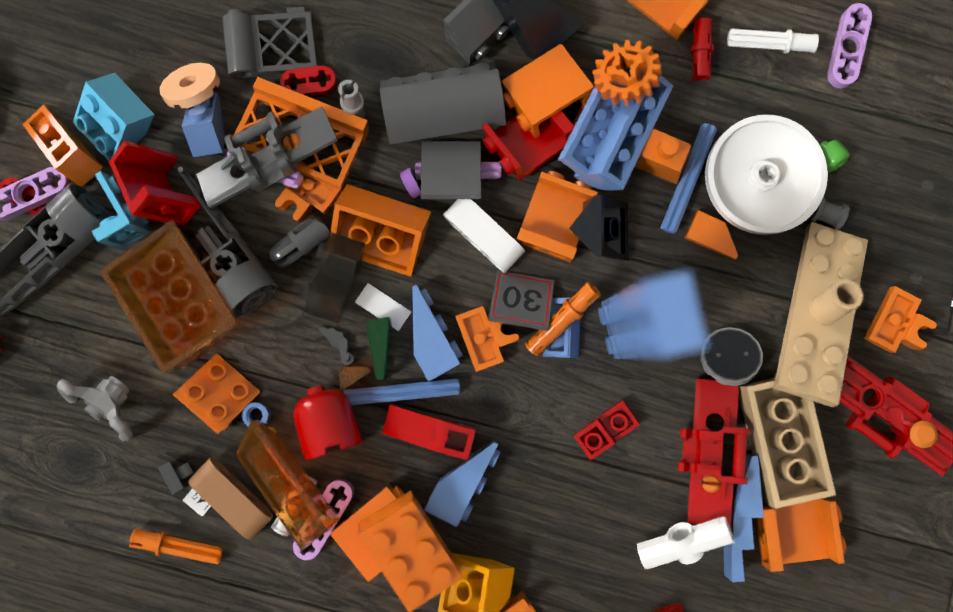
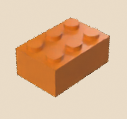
M411 490L358 524L359 538L408 612H412L463 579L459 564Z

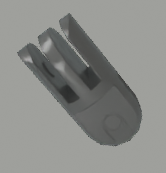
M311 215L287 232L288 235L276 243L270 250V259L275 261V265L278 267H287L302 255L306 256L329 238L330 232L322 218L318 215Z

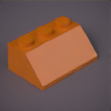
M347 184L335 202L328 250L411 277L426 236L431 211Z

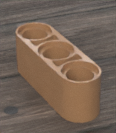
M210 457L188 480L191 487L239 534L248 540H252L273 518L269 508L220 461L213 457Z

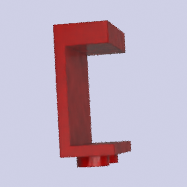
M559 111L539 124L540 136L535 138L530 130L525 132L522 129L516 116L506 122V126H500L494 131L487 123L484 124L482 128L485 138L482 140L491 154L496 152L500 156L501 160L499 162L508 175L513 173L521 181L562 152L575 126L562 111Z
M124 140L109 160V164L131 215L185 226L201 205L196 197L173 192L166 174L178 160L177 155Z

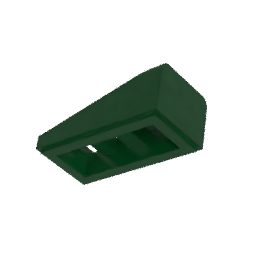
M390 317L369 320L366 323L375 376L378 381L386 379L388 373L392 327Z

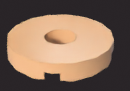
M189 64L170 73L163 80L160 86V95L169 107L175 108V105H180L181 108H190L203 103L214 94L212 89L215 86H219V76L215 68L210 64Z

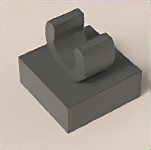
M170 462L158 467L172 495L182 491L184 488L180 481L193 474L188 462L176 469H173Z

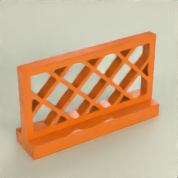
M257 77L253 85V96L234 135L265 119L257 120L254 114L259 102L270 106L278 120L289 115L300 118L323 107L334 132H336L337 139L346 136L355 140L352 148L339 153L336 144L333 143L332 146L336 155L319 161L317 153H314L315 163L307 166L300 165L295 170L303 175L342 189L363 141H366L370 132L368 120L356 115L347 114L341 109ZM262 134L260 135V141L250 145L245 143L239 147H245L252 154L261 150L259 149L260 147H267L269 143ZM347 157L345 163H343L342 159ZM339 160L342 170L338 179L325 175L322 166Z

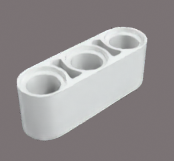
M457 199L443 214V217L503 273H506L525 252L523 247L471 199Z

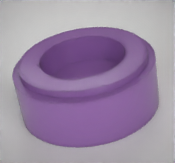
M409 167L400 172L401 180L412 198L420 196L421 186L411 168Z

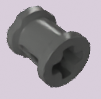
M823 197L820 205L809 217V220L813 222L819 220L831 224L833 229L840 230L848 218L850 207L846 204L839 206L828 202Z

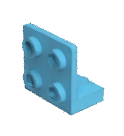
M102 171L96 173L95 176L118 216H111L102 220L99 224L100 227L91 231L97 242L123 250L152 233L147 224L150 222V219L131 215L115 176H110Z

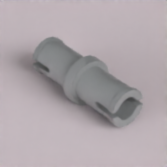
M352 80L341 82L338 91L341 96L340 105L342 110L347 114L356 115L364 119V99L358 92L357 84L354 83L353 85Z

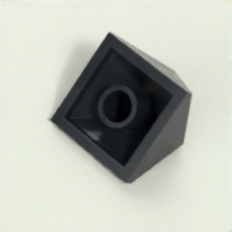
M595 195L584 201L582 213L569 229L595 256L629 261L628 203L604 195Z

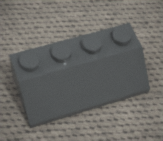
M463 0L444 19L445 41L469 65L476 59L478 61L482 60L490 51L489 46L496 39L502 40L510 31L493 0Z

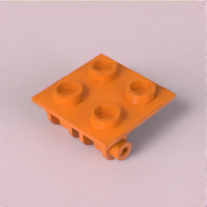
M216 353L173 396L219 435L222 431L225 432L229 429L232 421L261 391Z

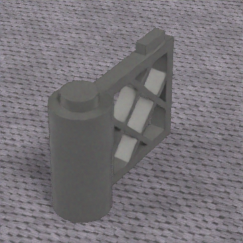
M304 7L286 8L287 13L249 15L242 9L229 10L222 17L228 76L232 79L246 80L255 78L258 75L280 74L290 69L317 66L310 11L304 12ZM294 21H306V31L299 38L287 29ZM272 23L279 30L268 40L260 34L259 24ZM283 33L295 42L286 54L274 45ZM306 38H308V45L303 42ZM261 41L266 44L263 48H261ZM301 46L309 53L310 63H297L290 57ZM270 48L282 57L276 65L263 66V56Z

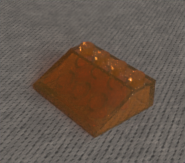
M174 220L165 224L99 271L163 374L181 370L206 353L239 324Z

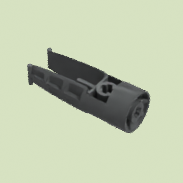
M178 167L177 171L229 241L223 244L211 226L199 229V233L195 236L209 254L205 258L182 225L167 222L165 224L231 318L242 317L269 300L276 292L278 286L218 206L212 209L208 207L201 186L194 179V176L183 167ZM242 249L249 258V261L244 262L241 257L234 253ZM231 261L229 263L231 268L227 271L226 269L228 267L226 266L227 262ZM207 270L214 272L221 278L215 282Z
M69 183L22 226L21 230L7 244L0 248V275L18 259H21L20 262L23 266H27L31 270L0 300V321H6L8 319L6 315L10 311L23 304L38 289L44 287L51 278L63 268H66L93 243L96 238L91 231L100 227L99 224L102 220L111 217L99 200L81 186Z

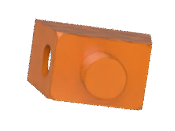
M652 129L634 167L677 185L689 157L691 145L661 131Z

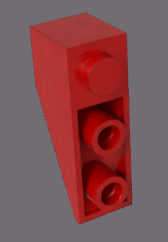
M389 405L382 430L384 435L465 460L469 458L476 428L394 405Z

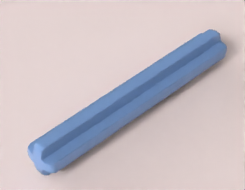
M704 123L699 129L661 225V229L665 232L674 234L679 228L717 132V128L711 124Z
M447 379L347 389L343 393L347 395L351 405L458 395L460 394L459 379Z

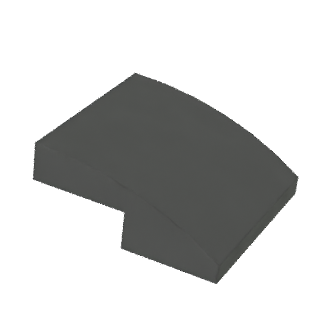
M480 141L422 142L421 199H481Z

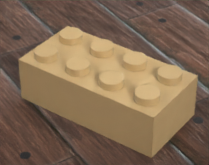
M775 378L739 385V400L746 428L751 429V435H748L752 454L757 455L759 459L761 492L764 503L777 509L836 495L814 402L774 389Z

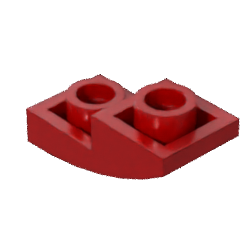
M622 399L580 429L573 437L591 461L615 445L617 440L640 426L641 423L625 400Z

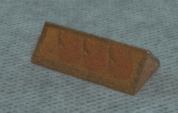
M258 420L252 421L235 456L302 551L340 519L273 426Z

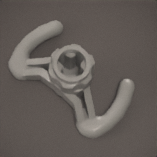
M110 376L106 380L103 379L96 388L74 386L65 379L57 383L56 388L67 402L75 403L78 397L85 399L84 402L87 407L84 410L98 421L102 417L109 420V425L119 433L121 441L127 442L133 438V431L122 420L120 406L128 398L127 394L130 390L120 380Z

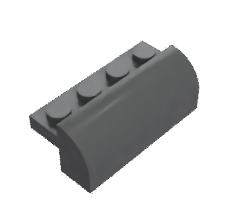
M495 62L488 64L478 63L475 66L464 68H449L445 71L433 73L422 72L415 76L392 77L388 80L380 81L381 88L379 89L389 144L483 129L482 126L486 123L491 128L506 126L501 81Z

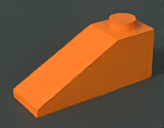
M44 104L22 124L54 168L77 185L83 187L103 168L90 150Z

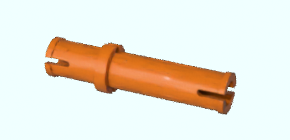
M587 281L573 297L567 298L562 303L563 306L550 318L548 331L539 329L525 342L526 348L533 355L539 356L575 320H580L584 316L583 312L601 296L600 291Z

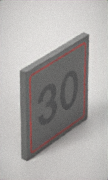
M497 270L488 321L548 331L555 280L510 272L503 273Z

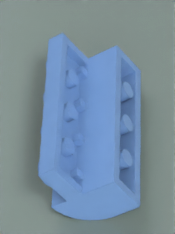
M660 76L658 77L659 87H651V97L643 94L641 96L642 103L638 104L635 99H632L628 107H625L623 100H620L616 106L612 104L611 97L603 100L601 92H597L595 86L558 160L575 171L574 177L587 185L607 191L623 190L673 85Z

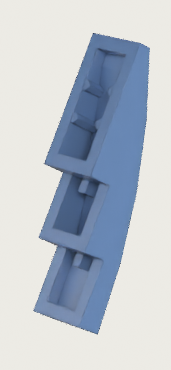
M746 453L745 478H748V484H733L731 531L735 543L723 546L724 576L731 582L745 581L742 550L754 549L752 518H764L759 459L757 455Z

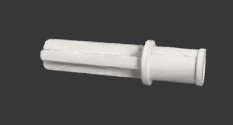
M732 28L727 37V44L730 47L783 50V53L786 54L789 51L815 53L819 42L818 34L793 33L791 29H788L786 32Z

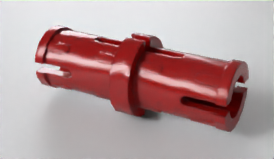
M698 18V20L695 19L693 21L694 40L693 45L690 47V53L693 55L692 79L696 81L711 79V57L714 53V45L712 44L713 20L711 18Z

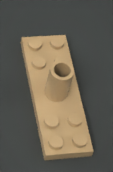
M811 222L806 227L774 389L830 407L839 405L855 310L863 300L860 282L868 243L867 239Z

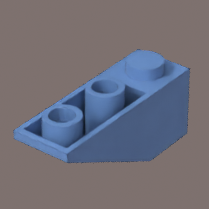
M415 285L412 287L414 356L429 382L460 365L461 363L458 358L463 355L455 340L449 343L443 333L448 328L441 315H433L429 306L434 303L426 288L420 291L418 286Z
M495 440L491 441L470 456L468 460H465L441 477L424 511L455 527L458 526L460 520L466 522L473 508V505L469 503L473 494L479 495L486 483L487 478L483 477L487 466L493 468L501 451L496 449L498 442Z

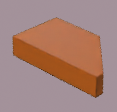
M698 210L684 238L733 261L736 260L738 253L726 223Z

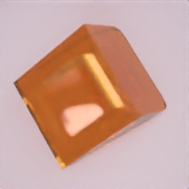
M371 366L341 367L339 369L340 391L348 389L373 373V368Z

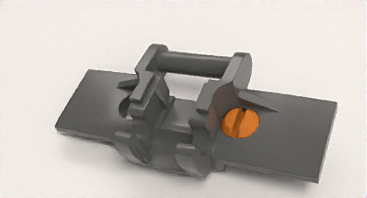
M323 107L298 118L284 127L281 126L275 113L271 111L267 113V118L233 136L231 134L225 136L224 139L231 155L196 175L206 203L212 209L249 188L259 192L295 173V168L300 166L299 161L337 142L338 139ZM267 132L265 136L269 146L258 152L250 154L245 147H239ZM242 167L246 173L240 178H235V172Z

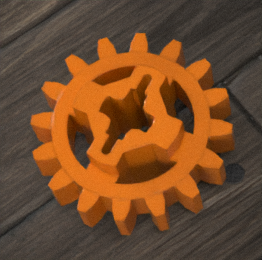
M626 40L624 47L621 48L615 43L613 44L614 51L610 53L604 50L602 52L604 60L597 59L595 61L597 69L593 70L596 90L601 92L603 100L611 97L612 104L615 106L620 100H623L625 107H628L632 99H635L640 104L642 103L641 96L643 94L651 97V87H659L660 85L658 77L662 76L659 56L658 54H653L651 46L643 50L642 41H638L635 46H631L629 40Z

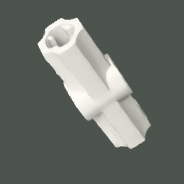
M723 516L695 526L686 522L677 523L669 528L666 535L638 543L637 551L643 567L651 569L677 560L682 564H693L702 558L704 552L735 543L730 525L726 517Z

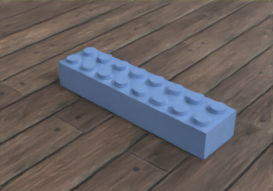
M690 271L643 281L602 301V307L598 308L601 324L607 326L609 334L608 337H605L607 351L609 354L614 355V359L664 358L708 348Z

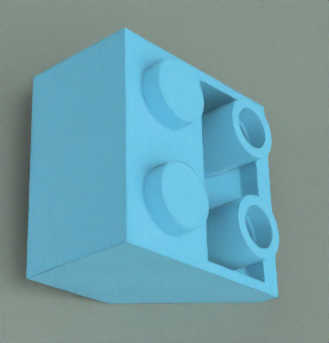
M112 73L85 82L73 123L94 144L96 149L110 160L124 140L137 143L147 134L155 114L116 73Z

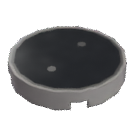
M731 327L718 329L707 337L708 348L701 349L700 360L704 371L722 385L738 386L746 384L756 376L762 365L763 352L759 342L750 333L742 329Z

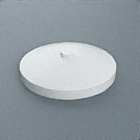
M757 115L735 123L715 142L708 155L705 168L707 192L718 213L733 226L743 231L760 235L782 233L806 221L820 205L826 191L828 179L824 153L813 135L797 122L776 115Z

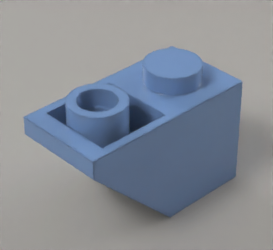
M214 93L208 100L199 105L186 108L182 129L193 157L223 153L225 132L218 93Z

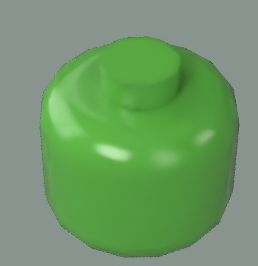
M838 140L824 141L820 144L826 159L828 173L839 169L850 158V153Z

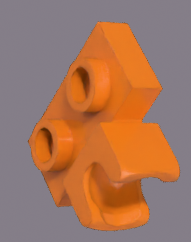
M299 161L300 165L307 166L302 161ZM303 175L300 187L293 188L284 185L286 188L275 201V206L281 211H285L290 205L296 204L297 209L293 214V219L301 223L312 212L313 206L326 215L342 193V190Z
M892 286L889 288L864 339L889 353H896L900 343L914 350H922L927 347V343L919 338L918 330L934 329L937 327V324L921 314H916L922 301L921 299L896 286Z
M483 306L455 316L476 372L504 362L499 347L520 340L518 334L504 335L501 331L503 323L488 321Z

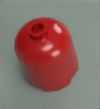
M324 385L308 389V396L296 403L293 410V418L302 454L306 461L328 455L327 448L339 445L340 449L344 450L362 443V435L350 400L342 391L337 389L325 390Z

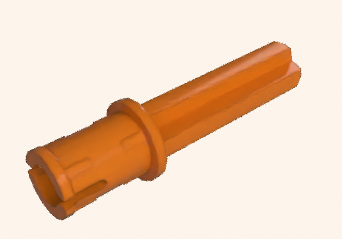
M135 528L129 541L130 548L155 552L156 556L164 553L212 564H219L223 554L221 547L167 536V532L160 534Z

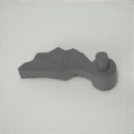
M333 327L330 329L319 328V331L328 339L331 346L339 350L341 362L344 366H353L355 358L351 353L347 352L348 339L344 338V333L337 332Z

